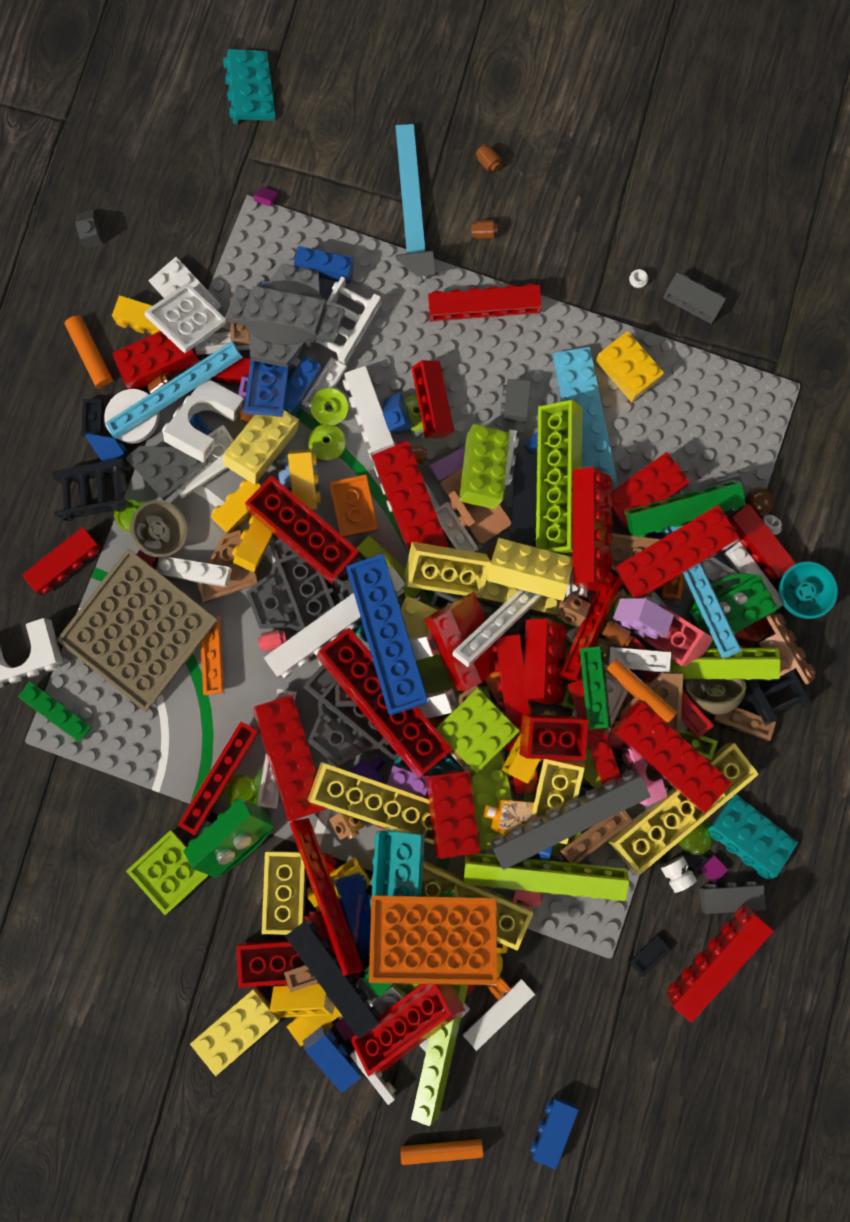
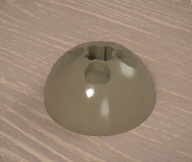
M154 500L146 502L135 511L130 523V533L133 542L143 553L152 557H167L179 551L184 545L187 537V524L182 513L174 505L165 501Z
M691 679L686 682L687 695L702 712L710 715H722L731 712L741 703L745 695L746 683L744 679Z

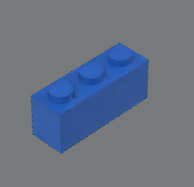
M302 246L297 248L294 266L318 270L320 278L338 282L342 276L345 278V282L350 284L354 269L352 257Z
M305 355L287 382L284 410L294 417L302 406V401L322 372L321 365Z
M321 1026L303 1040L304 1049L339 1091L343 1093L361 1078L358 1070L360 1068L353 1059L348 1057L346 1048L342 1044L338 1045L336 1043L334 1034L330 1030L326 1031Z
M553 1096L552 1101L548 1100L545 1108L546 1117L539 1123L537 1129L539 1135L537 1140H533L530 1152H532L531 1155L534 1161L556 1170L578 1113V1108L570 1102Z

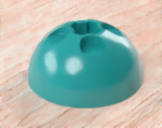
M801 562L793 565L784 573L779 584V596L783 606L791 614L800 618L813 619L825 615L832 609L837 599L838 589L833 575L824 566L814 562Z

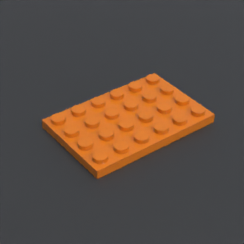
M372 896L369 983L497 985L496 898Z

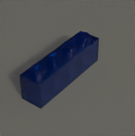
M354 872L335 878L334 882L340 905L361 960L370 957L371 897L365 891V887H367L365 876L361 875V872Z

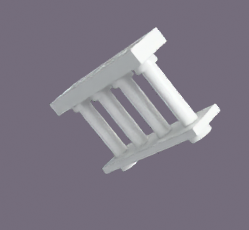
M341 276L339 282L336 281L334 283L332 293L326 304L344 308V316L355 321L356 325L353 330L340 326L338 333L345 336L347 340L344 346L320 340L315 342L336 352L338 361L346 365L381 306V297L374 294L371 299H366L345 288V278ZM342 294L363 305L365 310L362 314L358 315L336 302ZM310 342L306 343L308 347L311 346Z

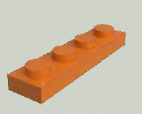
M215 616L219 621L201 642L203 695L225 694L221 621L219 616Z

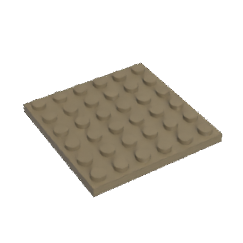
M127 548L57 638V641L144 712H148L219 620L131 549Z

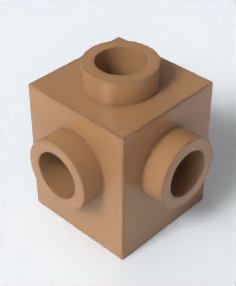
M570 593L566 599L560 601L557 607L560 610L557 618L578 628L586 618L591 603Z
M338 813L329 819L340 840L348 837L350 840L359 834V829L364 827L361 819L343 813Z

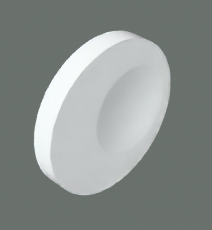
M128 389L116 394L106 407L105 424L116 415L148 396V394L138 389ZM159 412L117 439L128 444L140 443L154 433L158 426Z

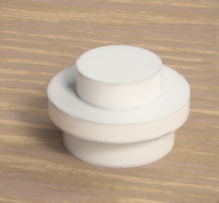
M634 270L629 277V281L633 287L642 288L647 284L648 275L644 270Z

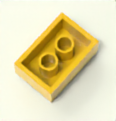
M628 331L602 350L596 359V362L631 403L659 382L664 374L661 368Z

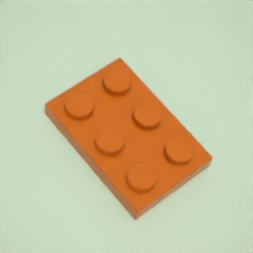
M366 474L329 482L340 535L346 538L378 531Z

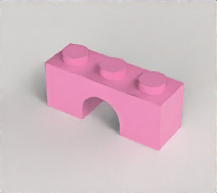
M627 745L621 747L623 752L622 759L628 771L636 770L642 776L651 796L640 802V804L648 806L666 798L667 793L662 778L654 776L647 778L646 767L648 764Z

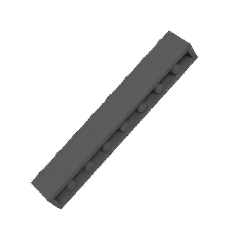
M636 770L627 771L622 777L616 780H609L604 783V786L598 789H591L579 798H572L567 804L561 807H554L549 810V813L543 816H536L525 825H518L506 834L497 835L490 841V844L502 869L505 870L651 796L642 776Z

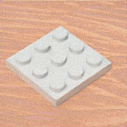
M188 283L145 311V316L184 353L191 350L226 324V319Z

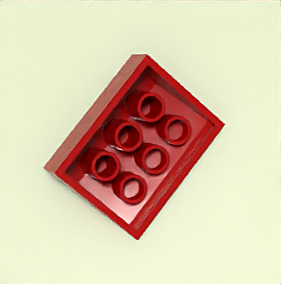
M475 592L424 618L456 690L467 691L484 681L495 671L494 661L497 660V654L493 653L492 645L469 667L453 656V651L486 621Z

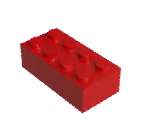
M161 331L112 353L125 385L129 389L138 390L148 387V384L161 374L169 373L173 375L200 362L194 347L184 353Z
M665 452L611 491L613 499L611 512L626 531L628 525L625 510L671 498L688 487L690 481L668 452Z
M547 618L526 620L523 699L539 704L563 703L565 695L564 679L560 676V672L566 657L565 639L567 632L564 625Z
M457 770L425 775L435 856L441 859L479 853L480 848L470 771Z

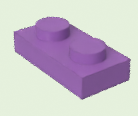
M393 766L387 785L425 798L427 794L426 776L423 775L418 779L412 771Z

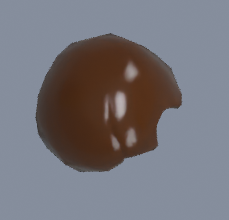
M755 487L747 494L745 504L749 503L758 516L762 518L771 512L775 501L773 494L768 489Z

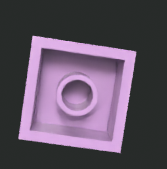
M646 598L620 599L613 621L633 631V635L636 637L644 638L648 636L657 639L658 637H667L674 615Z

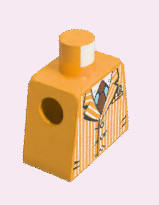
M498 800L495 807L489 805L485 807L484 817L492 819L491 829L501 834H506L512 831L514 827L530 822L534 803Z

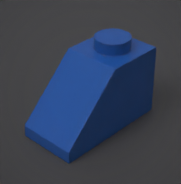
M401 392L384 400L383 416L389 432L398 435L414 427Z
M93 434L85 435L102 462L121 458L126 461L127 455L125 453L128 450L122 442L118 443L114 438Z

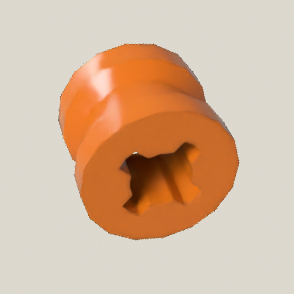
M501 976L497 978V985H487L498 1000H501L506 992L512 990Z

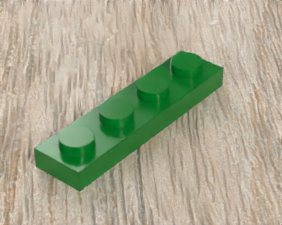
M29 681L18 696V698L79 743L83 741L93 728L31 681Z

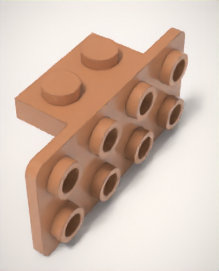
M462 467L442 480L441 486L450 498L448 503L453 511L458 510L461 516L458 518L463 526L468 525L478 542L484 544L510 527L511 521L500 504L495 510L459 501Z
M775 611L766 616L776 634L759 642L761 648H779L780 676L796 668L805 684L811 683L815 679L814 675L816 672L813 666L807 664L804 659L806 655L801 647L798 648L794 642L796 638L791 630L788 631L784 625L786 621L782 614H778Z

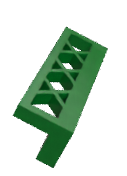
M600 646L581 648L580 655L588 729L611 728L603 648Z

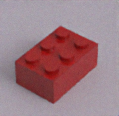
M522 714L519 755L527 759L586 760L588 719L580 716Z

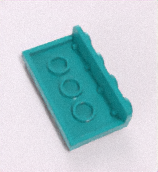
M228 49L227 56L223 59L224 68H227L225 82L226 85H229L227 99L231 101L229 115L230 118H233V124H238V120L274 121L275 109L267 51Z
M737 794L727 801L713 824L707 828V832L710 833L714 840L724 844L729 852L738 855L744 864L752 866L765 879H772L778 876L798 844L797 841Z
M380 830L376 832L374 837L375 852L372 860L374 866L371 880L372 896L421 897L425 834L393 830Z

